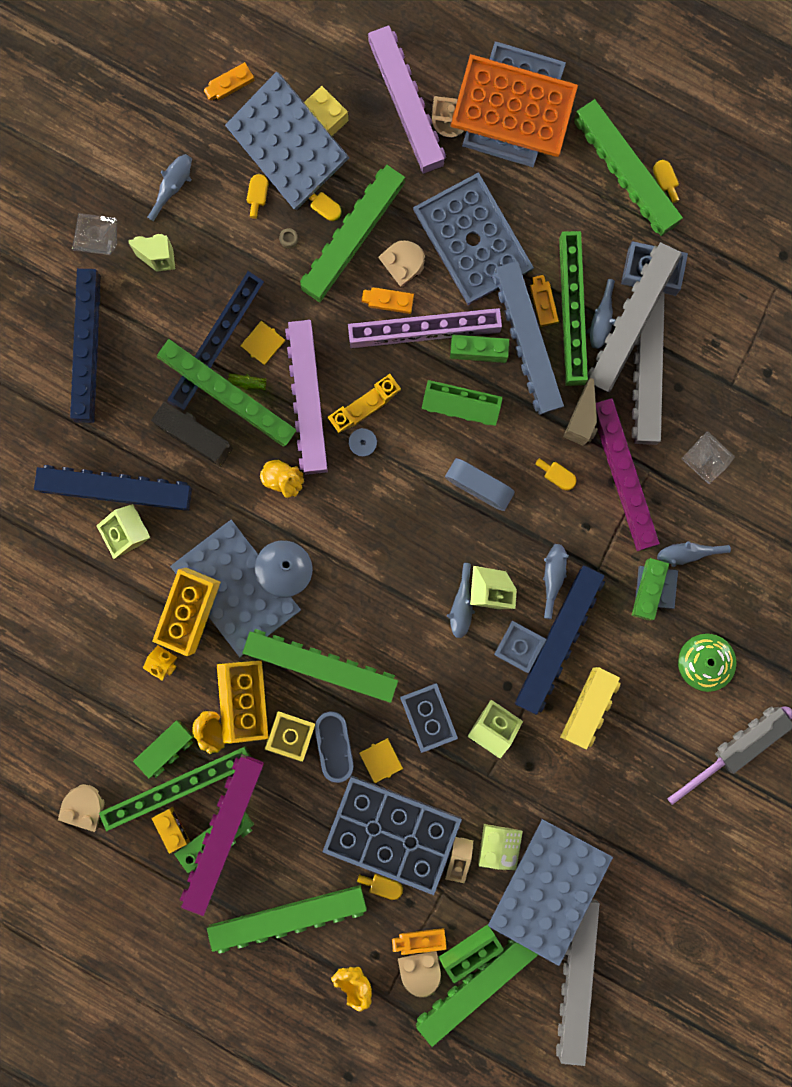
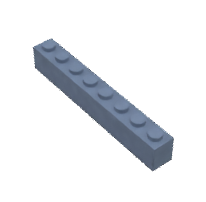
M516 261L496 267L495 274L492 275L493 280L500 289L498 296L500 302L504 303L506 308L504 315L506 320L510 321L512 327L510 328L511 337L516 339L517 342L515 347L516 353L523 361L521 368L524 376L527 375L529 380L527 387L529 393H533L535 399L533 401L534 409L536 412H539V415L564 407L519 263Z

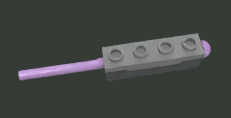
M786 706L766 709L763 712V717L759 720L757 718L752 720L748 724L749 727L744 731L740 730L733 735L734 739L729 743L724 742L717 748L719 751L715 753L718 758L717 761L670 796L668 801L673 805L723 766L729 773L734 774L792 729V722L790 721L792 719V709Z

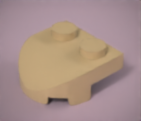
M434 96L431 117L433 127L439 134L445 137L460 135L464 130L450 127L458 99Z
M398 241L378 257L400 287H403L424 269L425 254L419 245L410 241Z
M79 785L71 789L64 798L58 820L95 832L100 820L99 812L103 811L105 806L104 799H101L96 788L90 785Z
M436 951L398 958L401 979L409 993L416 997H428L435 993L441 983V971Z

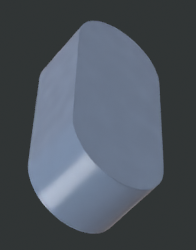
M455 458L445 475V478L455 486L501 511H505L515 494V491L509 486Z
M333 711L326 712L317 719L315 724L321 767L324 776L329 781L340 783L351 776L354 768L346 720L341 714Z

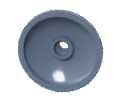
M275 541L268 544L261 550L255 562V575L259 584L265 591L277 597L297 595L306 588L312 577V562L308 553L300 545L291 541ZM287 563L289 568H284L282 564Z

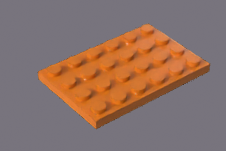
M470 54L450 127L559 157L578 85Z

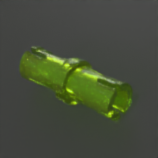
M228 374V381L234 386L244 387L247 390L248 388L266 389L267 378L250 377L249 374H246V376Z

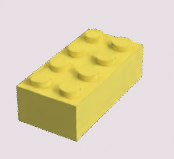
M599 667L592 668L560 738L586 750L588 746L591 747L596 738L593 735L596 729H600L603 724L604 718L602 716L604 711H608L611 707L612 701L610 699L612 694H616L620 687V677Z

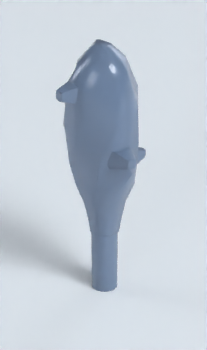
M186 154L181 155L169 165L166 171H161L163 181L160 184L157 202L147 217L153 222L165 203L180 190L184 182H191L192 179L189 176L192 162L191 157Z
M612 279L607 280L603 299L599 307L595 309L590 328L586 330V333L590 335L591 346L595 349H599L606 344L605 340L616 321L613 319L611 300L615 283Z
M687 541L686 543L673 544L664 548L658 553L657 559L672 564V567H675L677 564L683 565L698 561L712 554L730 553L731 548L730 545L711 547Z
M554 544L544 559L546 565L543 580L545 581L547 599L545 619H552L554 600L563 584L564 578L567 577L566 564L569 555L560 544Z
M463 563L460 587L455 596L451 612L447 614L451 621L452 633L456 638H462L466 635L471 624L472 614H475L473 605H470V563Z

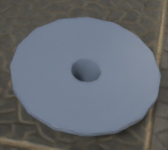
M357 429L349 438V447L358 456L370 455L377 446L376 436L368 429Z

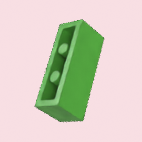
M452 335L450 359L506 363L509 339Z
M651 558L646 560L631 616L649 621L655 620L669 563Z
M176 720L133 762L148 778L153 776L157 778L164 771L163 767L168 762L172 764L179 757L177 753L183 749L185 751L193 744L191 740L194 738V735L180 720Z
M486 925L438 958L453 983H456L504 951L491 928Z

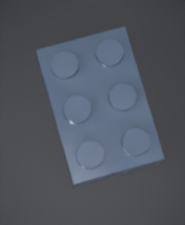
M632 241L627 252L621 281L622 285L633 287L636 281L640 282L643 276L641 271L646 263H650L652 259L650 254L654 246ZM681 252L682 256L663 290L665 294L676 296L681 290L688 253Z
M437 683L400 697L421 753L458 739Z

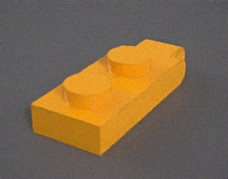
M244 62L210 81L209 86L204 89V92L210 101L215 98L221 100L252 83L255 79Z
M544 275L532 277L533 284L530 285L539 327L557 324L559 321L549 281L545 282Z
M373 287L371 291L363 290L362 302L368 303V306L371 308L411 314L414 294Z
M444 928L399 934L400 938L392 939L393 952L401 951L402 955L447 950Z

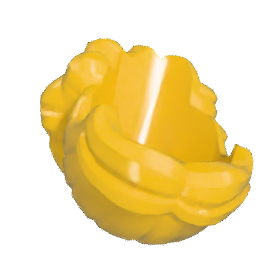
M280 460L268 461L260 472V479L263 485L272 490L282 492L286 498L296 497L304 483L303 473L299 471L298 467L291 468V466Z
M203 711L193 724L194 738L197 739L200 749L207 751L208 754L218 753L226 744L223 743L222 725L219 722L220 716L213 711Z
M360 967L339 969L331 980L336 988H341L347 994V1005L359 1012L368 1009L372 1003V990L369 980L363 975L362 969Z

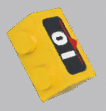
M173 807L152 818L169 854L190 842Z

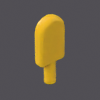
M660 160L653 167L654 176L663 192L667 191L672 203H676L679 201L675 191V187L679 185L671 164L668 161Z
M262 174L254 175L249 184L247 203L252 204L249 217L253 219L257 218L259 205L264 206L266 202L269 184L268 179Z
M320 192L318 195L313 194L309 198L312 201L311 208L327 220L335 221L340 218L341 207L323 192Z
M539 458L535 463L546 471L544 477L559 488L571 490L575 487V475L557 462L549 465Z
M375 874L373 879L363 875L358 876L357 882L370 886V893L396 900L403 893L402 884L396 880L379 874Z

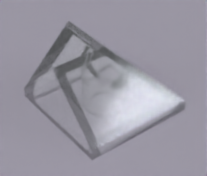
M78 213L72 250L111 255L117 245V219Z
M707 431L681 459L710 484L730 465L735 456Z

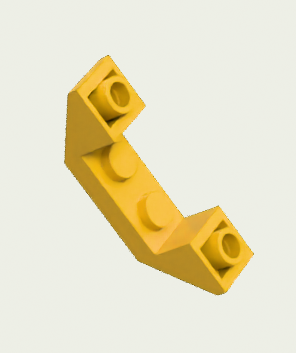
M391 374L374 384L375 388L346 408L342 406L328 416V419L338 433L357 425L384 406L401 390Z

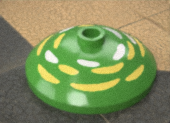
M700 634L692 637L683 645L678 657V667L682 678L688 685L700 691L711 692L723 688L731 681L736 670V656L730 644L723 638L713 634ZM709 659L713 660L712 666H709L707 663Z

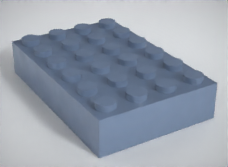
M351 775L323 853L434 895L462 819L454 814Z

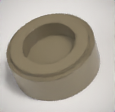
M291 228L282 230L279 235L281 245L285 248L295 247L298 243L296 231Z

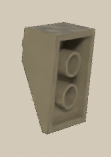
M592 378L586 383L563 435L564 438L582 446L587 442H591L597 432V428H595L597 423L594 379Z

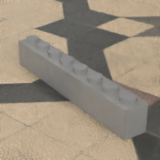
M661 242L658 247L654 246L650 257H652L650 263L644 265L641 271L643 276L640 282L636 281L632 288L634 293L631 299L627 298L624 303V313L622 316L617 317L614 323L616 328L613 334H608L605 340L607 345L604 351L600 350L596 358L598 362L595 368L592 367L587 375L589 379H594V386L608 393L612 390L682 256L680 251Z
M662 292L635 344L637 345V352L634 353V364L637 365L636 371L633 373V382H636V390H633V401L636 402L635 408L632 410V419L635 420V427H632L634 444L657 445L661 442L665 292Z
M597 900L591 901L565 955H568L567 963H564L563 967L566 982L562 983L561 991L562 995H564V1003L560 1004L562 1024L559 1023L558 1036H561L560 1044L556 1046V1056L559 1057L561 1064L585 1066L599 915V902Z

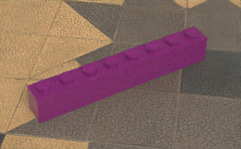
M613 398L596 403V426L636 550L638 552L654 547L660 543Z
M243 754L240 759H235L232 769L235 770L233 777H228L224 787L228 789L226 795H221L217 804L220 807L218 815L213 814L210 825L213 828L211 833L206 832L202 842L205 845L204 851L198 852L195 860L198 866L196 871L191 870L187 882H190L188 890H183L180 901H183L181 908L204 916L264 762Z

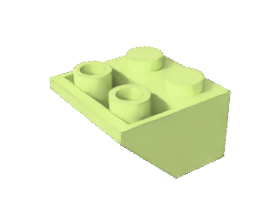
M156 234L150 238L138 236L133 240H129L135 255L155 271L175 269L173 247L167 236Z
M473 566L470 605L495 609H515L517 589L507 572Z

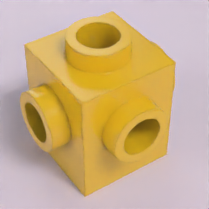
M157 645L148 655L143 669L163 680L167 675L171 676L176 668L174 663L177 657Z

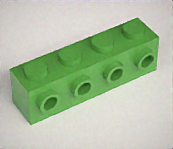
M428 380L422 409L429 412L442 413L450 417L463 418L467 421H476L485 425L496 426L502 397Z
M244 812L234 839L240 835L245 837L252 831L251 827L254 823L246 812ZM213 826L174 854L187 873L191 872V870L196 871L198 866L195 863L199 851H204L205 845L202 842L206 832L211 833Z

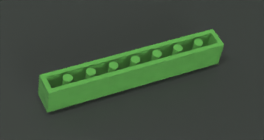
M594 99L579 109L574 118L575 125L578 129H582L587 141L594 145L598 156L607 163L609 171L617 176L620 186L628 191L631 201L637 203L643 217L648 218L651 222L652 229L662 236L677 226L683 217L597 101Z
M386 165L384 169H380L377 172L376 180L373 184L370 183L367 186L364 197L357 200L352 214H347L342 228H338L334 232L332 242L324 246L322 256L314 260L309 274L306 273L300 281L301 290L318 302H321L404 186L405 177L390 166Z
M581 231L562 232L559 238L565 386L585 385L588 380Z
M170 339L167 340L157 354L158 359L281 446H286L296 432V429Z
M255 629L254 632H249L242 654L390 703L392 701L398 680L394 679L395 675L384 672L383 675L376 673L377 669L365 666V669L357 667V662L347 659V662L344 663L339 661V656L329 653L328 657L320 655L321 650L310 647L308 651L302 649L303 644L292 641L290 645L284 643L285 638L273 635V638L265 636L266 632Z
M247 746L99 812L106 831L234 774L235 770L232 769L235 759H240L242 754L251 757Z
M358 885L210 924L207 927L212 952L224 953L230 950L229 947L237 946V948H243L252 941L262 943L271 936L280 938L286 936L287 932L295 930V933L303 932L309 926L314 925V928L326 925L325 922L333 920V923L345 920L344 917L352 915V918L364 915L363 912L367 911L362 886Z
M509 938L508 944L503 947L504 951L478 967L475 973L466 975L461 985L452 987L447 992L448 996L443 1000L439 999L432 1005L433 1009L431 1011L422 1013L417 1018L416 1028L433 1047L537 957L538 954Z

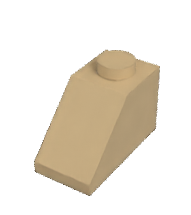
M455 837L450 851L446 880L465 883L472 859L473 840Z

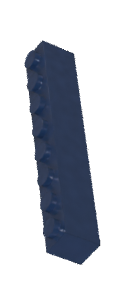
M77 269L70 419L75 423H94L101 282V275L96 269Z
M247 271L194 356L196 359L211 368L264 283L263 280ZM182 376L167 402L183 412L198 386Z
M44 465L43 468L37 467L34 490L39 493L185 511L190 509L192 488L187 486V482L176 481V484H170L165 479H157V482L150 481V478L147 477L131 479L130 475L119 474V477H113L112 473L100 472V475L93 474V471L90 470L74 472L73 468L63 467L62 470H56L55 466Z
M584 565L580 568L546 637V641L518 694L515 705L535 715L543 711L546 705L544 699L546 695L551 694L554 688L553 680L555 677L558 678L563 670L561 664L563 660L567 661L571 653L569 648L572 642L576 643L580 635L577 631L580 625L584 626L588 618L586 613L589 608H593L597 600L594 596L604 586V575Z

